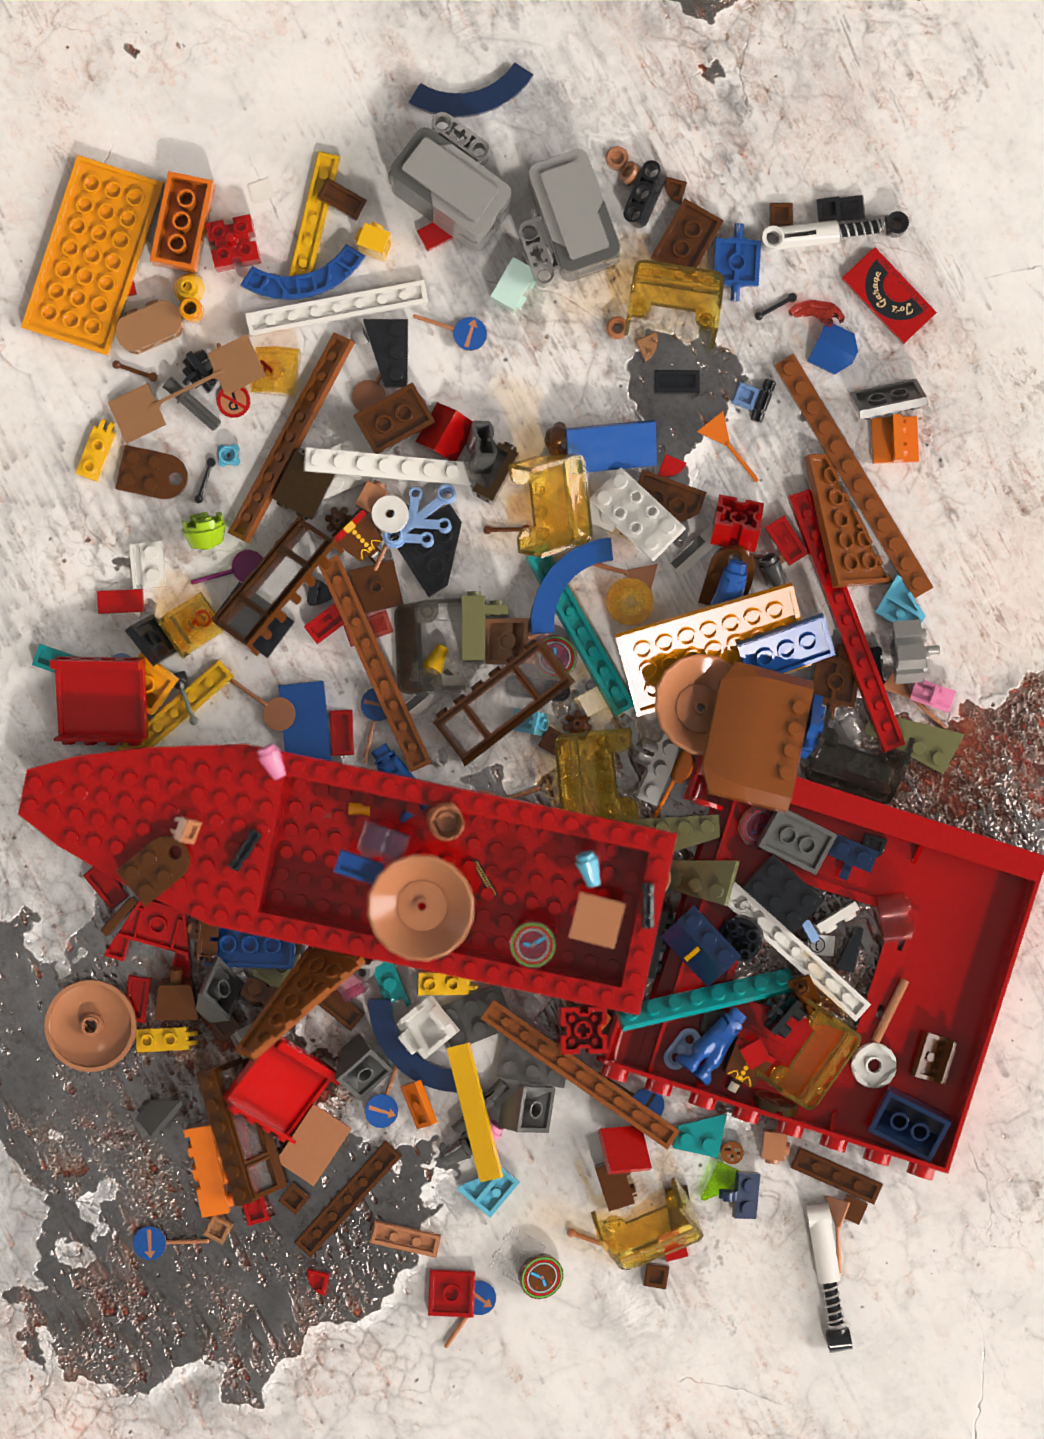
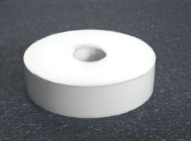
M384 496L374 504L372 519L375 526L382 532L396 533L406 526L409 519V511L405 502L399 497ZM388 511L395 513L392 518L386 516Z

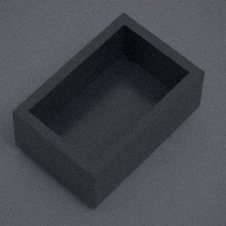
M772 853L763 860L740 886L793 934L824 902V899Z

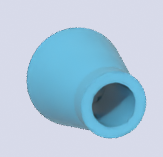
M594 851L578 854L575 864L586 881L587 887L599 885L601 882L599 878L598 856L594 854Z

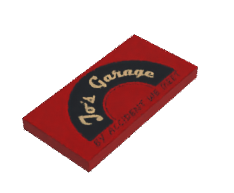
M876 247L841 278L902 344H905L937 313Z

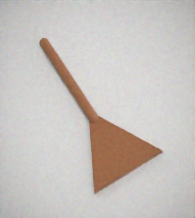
M602 563L593 566L624 574L649 596L658 564L629 570Z
M892 672L884 683L885 690L910 698L911 691L908 684H895L894 672ZM913 701L942 729H946V726L923 704Z
M824 1195L836 1226V1255L841 1274L840 1229L850 1202Z

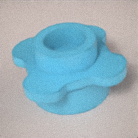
M232 444L231 446L219 445L217 448L220 458L218 464L221 467L226 465L238 466L240 464V459L238 458L239 446L237 444Z

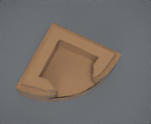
M656 331L635 340L644 362L648 361L656 351L658 344Z

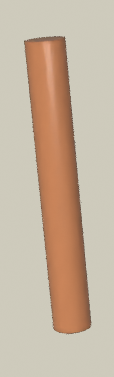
M903 978L900 979L871 1040L880 1043L909 981Z

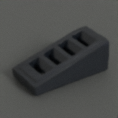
M856 926L835 964V969L855 972L864 930L862 927Z

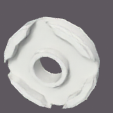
M876 1042L865 1043L857 1048L852 1055L850 1064L852 1074L856 1081L865 1087H883L890 1083L895 1076L896 1057L883 1044ZM872 1059H877L880 1063L879 1069L872 1072L868 1069V1063Z

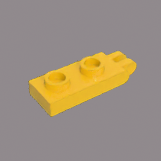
M103 418L99 426L94 425L75 474L98 482L116 436V433L113 432L115 423L110 422L106 430L104 427L107 420Z
M417 971L418 996L468 995L470 990H478L479 984L470 983V981L474 980L436 972Z
M187 1026L137 1029V1052L190 1050L189 1045H199L198 1040H189V1036H198V1031H189Z

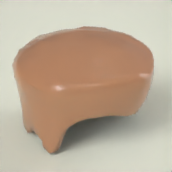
M454 803L438 804L428 813V827L431 833L440 840L455 839L464 828L462 813Z

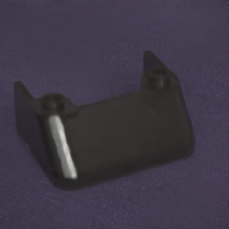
M461 598L422 600L401 604L396 608L394 612L397 685L403 694L420 695L466 692L465 685L442 686L441 674L433 668L423 669L421 623H431L436 620L440 607L462 606Z
M826 711L822 720L824 721L821 734L816 735V747L811 752L806 765L805 778L809 781L881 804L890 803L909 766L914 738H909L903 751L895 748L884 753L882 752L879 757L839 744V733L833 728L828 727L831 712Z

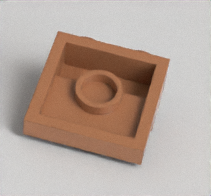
M530 618L486 619L485 664H508L505 660L516 652L520 655L525 651L523 646L538 636V634L530 635ZM539 651L521 665L534 664V660L538 659Z

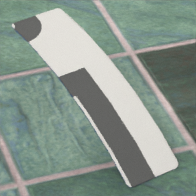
M713 523L670 562L681 575L686 573L715 546L710 544Z
M449 669L443 671L437 679H433L405 703L412 720L460 682Z

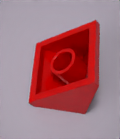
M437 402L431 412L435 423L423 429L415 442L449 461H457L466 445L473 421L457 410Z

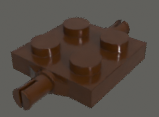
M840 643L837 644L835 656L815 662L812 681H814L813 695L823 696L822 704L827 706L824 719H829L830 721L834 720L835 708H855L858 690L849 661L844 658L845 650Z

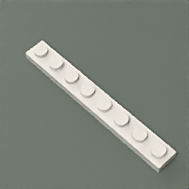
M420 280L245 313L249 336L254 337L428 304L425 282Z
M305 448L303 471L474 487L476 483L484 486L485 474H474L469 462Z
M734 881L728 907L737 915H745L754 919L760 925L764 939L802 974H810L813 983L853 1020L857 1021L871 1004Z

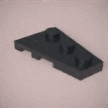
M363 319L385 388L405 387L408 385V319Z

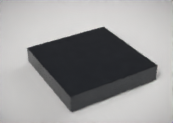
M153 614L125 630L153 667L181 650Z

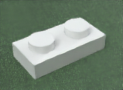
M852 900L814 925L818 932L822 933L825 931L828 934L838 927L836 925L843 919L847 922L856 917V911L860 908Z

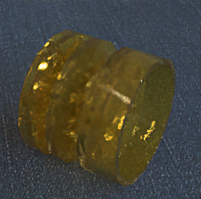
M626 577L617 580L611 585L606 594L605 603L607 611L615 621L623 625L632 626L642 623L649 617L653 610L654 597L646 583L637 578ZM630 595H633L636 605H631L630 608H627V603L623 602L624 598H629Z

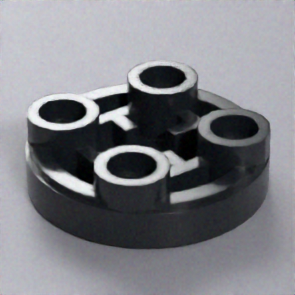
M731 916L719 928V932L741 955V958L738 959L739 961H749L759 953L763 946V931L760 925L748 916Z

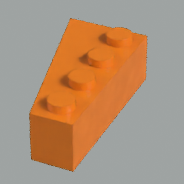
M206 1121L189 1124L183 1131L185 1138L190 1137L187 1150L189 1157L195 1161L192 1164V1173L195 1182L198 1181L199 1186H196V1192L202 1218L227 1214L231 1211V1206H234L232 1194L228 1193V1181L211 1123Z

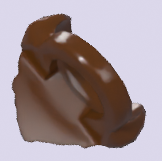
M563 422L555 423L552 428L546 431L544 441L552 457L566 456V449L560 444L565 438V428H567Z

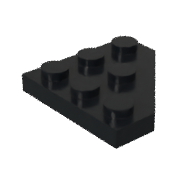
M447 504L426 518L440 520L441 518L449 519L452 526L450 532L444 534L438 529L414 528L409 532L410 534L429 532L433 535L434 544L429 548H425L420 543H404L400 548H397L428 597L447 587L462 525L461 520L450 504ZM443 523L440 527L446 528L448 524ZM397 536L392 541L398 540L399 537ZM426 537L423 539V542H429L431 538Z

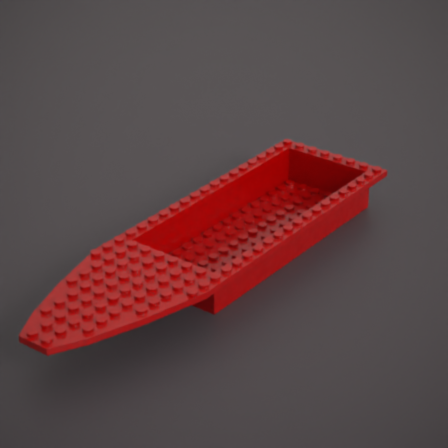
M247 743L145 747L86 754L26 770L18 815L60 848L124 885L127 884L116 870L156 838L174 836L171 833V829H177L179 822L175 820L176 817H186L202 822L195 843H185L191 856L188 871L159 895L156 900L208 925L640 1015L677 838L676 832L281 750L279 751L286 775L273 780L272 776L258 759L257 751L263 747ZM451 802L462 813L464 828L455 839L444 841L431 833L427 824V816L429 811L438 804ZM349 803H361L364 806H370V816L348 815ZM419 804L428 805L429 807L421 810ZM403 811L415 815L404 823H401L399 820V816ZM256 829L262 834V837L255 843L256 846L247 860L243 861L244 865L238 872L234 871L228 866L229 862L235 857V853L244 839L248 838L247 835L250 830ZM172 846L170 848V855L173 858H180L182 855L181 848L179 846ZM343 849L386 863L384 869L393 861L413 854L433 855L453 864L467 880L474 898L473 922L465 939L449 954L430 961L407 960L388 951L374 935L367 915L368 894L373 885L334 872L340 850ZM594 851V854L598 856L601 883L597 886L587 887L586 881L575 864L577 861L576 856L582 852ZM477 859L498 894L496 897H494L493 889L485 887L476 871L477 866L474 862ZM644 882L654 883V928L650 929L642 928V883ZM580 891L626 903L614 949L569 938ZM419 902L418 908L424 910L426 908V904L424 902ZM531 923L546 927L551 932L555 942L551 958L545 964L536 967L520 963L515 958L511 948L515 932L520 927ZM535 931L525 933L519 942L520 951L525 950L521 953L530 959L541 957L547 948L546 940L534 948L525 947L522 943H532L543 935Z

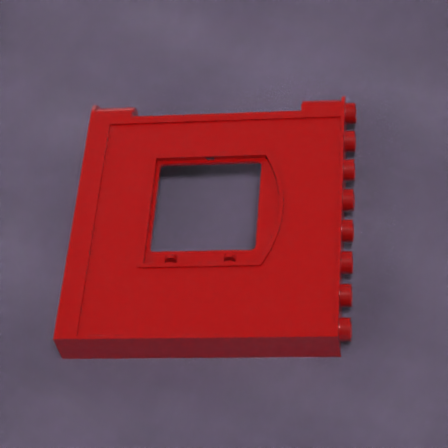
M697 755L683 799L704 807H710L708 815L720 814L721 837L698 844L693 860L739 861L735 882L741 886L770 854V852L759 846L746 843L740 835L739 826L742 817L747 811L757 806L708 794L706 781L701 771L703 755ZM796 776L789 810L836 834L838 833L859 843H862L864 833L888 839L885 850L880 857H877L871 873L853 866L847 881L838 877L844 862L828 854L816 875L776 856L807 885L890 911L892 915L866 1000L871 1005L860 1016L856 1030L854 1032H847L806 1018L796 1021L791 1017L786 1024L792 1030L786 1038H783L778 1034L775 1036L763 1025L769 1018L766 1014L771 1007L753 1001L735 1005L734 1007L747 1017L741 1025L743 1029L740 1030L738 1036L749 1042L759 1037L766 1051L776 1058L753 1088L742 1083L736 1094L725 1088L730 1075L726 1074L722 1067L728 1050L719 1067L711 1071V1082L708 1086L700 1082L691 1074L692 1072L684 1067L674 1070L669 1068L664 1062L665 1052L681 1031L693 1028L702 1036L699 1030L702 1013L622 1031L615 1011L607 1036V1053L596 1056L597 1061L604 1063L600 1074L625 1083L629 1073L646 1077L647 1080L644 1086L646 1090L668 1097L671 1095L673 1086L691 1092L688 1103L714 1111L717 1100L734 1105L731 1116L757 1125L762 1114L778 1120L775 1128L776 1131L801 1139L804 1128L821 1133L819 1144L835 1151L845 1153L848 1142L865 1147L863 1159L889 1167L892 1156L909 1161L907 1173L932 1181L936 1170L949 1174L1044 873V855ZM764 813L753 815L747 823V827L750 826V828H747L748 834L753 838H759V835L761 836L765 828H759L755 833H751V830L759 823H768L770 817ZM682 894L673 924L693 905L718 931L725 920L737 914L728 906ZM900 937H905L901 950H897ZM666 944L661 960V973L656 975L649 1000L707 986L675 951ZM739 960L709 986L733 981ZM903 978L909 981V984L880 1041V1044L888 1047L896 1057L895 1076L890 1083L883 1087H865L856 1081L852 1074L850 1065L852 1055L863 1044L875 1042L871 1038L900 979ZM879 1004H882L884 1006L882 1007L880 1018L875 1017ZM733 1006L718 1010L726 1011V1013L728 1014L729 1011L733 1008ZM924 1031L958 1042L956 1055L953 1057L950 1067V1075L945 1085L910 1075ZM688 1035L686 1037V1042L692 1044L694 1042V1037ZM674 1053L672 1055V1059L675 1062H677L675 1060L676 1056L678 1055L677 1053ZM704 1059L699 1063L698 1067L703 1064ZM872 1059L868 1063L870 1071L874 1072L879 1069L880 1063L877 1059ZM888 1085L950 1115L952 1123L931 1162L868 1131L877 1106ZM765 1090L789 1098L798 1105L796 1115L784 1117L782 1112H776L775 1114L761 1109L754 1103L755 1091Z

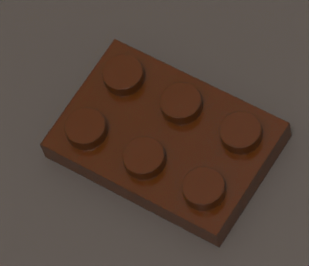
M684 198L650 259L690 281L724 220Z
M413 382L353 415L374 454L386 451L435 423Z

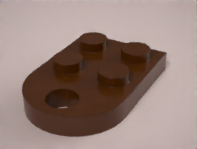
M125 445L116 490L162 500L176 498L185 490L188 483V472L186 466L179 458L171 454ZM180 473L182 475V482L179 485L171 484L170 477L172 474Z
M728 545L718 549L711 558L698 603L710 605L724 568L728 566L729 556L732 554H739L742 557L741 561L747 563L744 596L748 595L756 570V563L752 554L745 548L737 545Z
M174 836L156 838L116 870L145 907L183 877L189 869L191 862L189 849L184 842L173 839ZM172 846H179L181 848L182 855L180 858H173L170 855V848Z

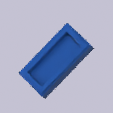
M341 849L334 872L373 885L377 875L384 870L386 863Z

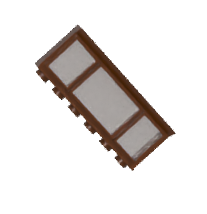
M298 516L282 537L276 541L267 555L261 559L252 573L246 577L237 591L232 594L222 609L217 612L212 622L229 637L255 656H258L259 652L252 644L260 635L266 640L272 637V632L267 626L274 618L280 622L286 620L287 615L281 609L289 600L295 605L301 602V597L296 591L303 583L309 587L315 585L316 580L311 573L318 565L325 570L330 567L331 563L325 557L333 548L341 555L344 550L334 539H331Z
M543 638L537 642L535 639H532L523 646L525 649L523 653L518 655L516 652L505 660L508 663L502 669L499 666L488 673L490 676L488 680L484 683L482 680H479L470 687L472 690L467 696L464 693L453 701L455 705L448 710L445 707L436 714L437 719L432 723L435 724L460 757L464 766L470 764L496 742L504 738L509 732L575 683V680Z
M241 1057L225 1061L196 1073L235 1206L253 1203L279 1189L288 1187L272 1132L267 1133L263 1131L257 1122L254 1124L249 1123L242 1117L243 1114L241 1113L238 1115L232 1113L227 1109L228 1103L222 1098L250 1061L249 1058L243 1061Z

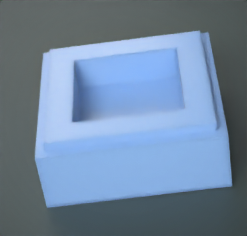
M807 919L801 927L810 943H814L819 940V936L810 920Z

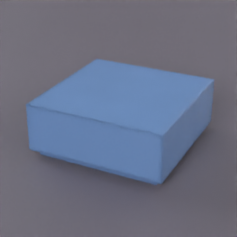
M739 382L731 404L753 411L761 389Z

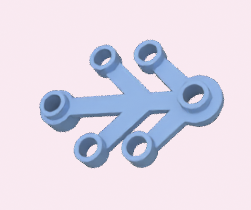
M450 484L441 485L437 491L438 497L419 512V502L423 499V493L419 487L411 488L409 490L408 522L402 530L396 533L384 532L383 540L386 546L396 549L400 548L404 543H420L423 547L429 548L434 544L433 535L429 532L410 534L409 532L414 528L438 529L444 534L450 532L452 526L449 519L441 518L440 520L426 518L443 504H451L455 501L457 496L455 488ZM415 492L420 493L418 497H413L412 494ZM451 494V497L444 498V495ZM443 523L448 524L446 528L440 527ZM393 536L399 537L396 541H392L391 538ZM424 538H431L429 542H423Z

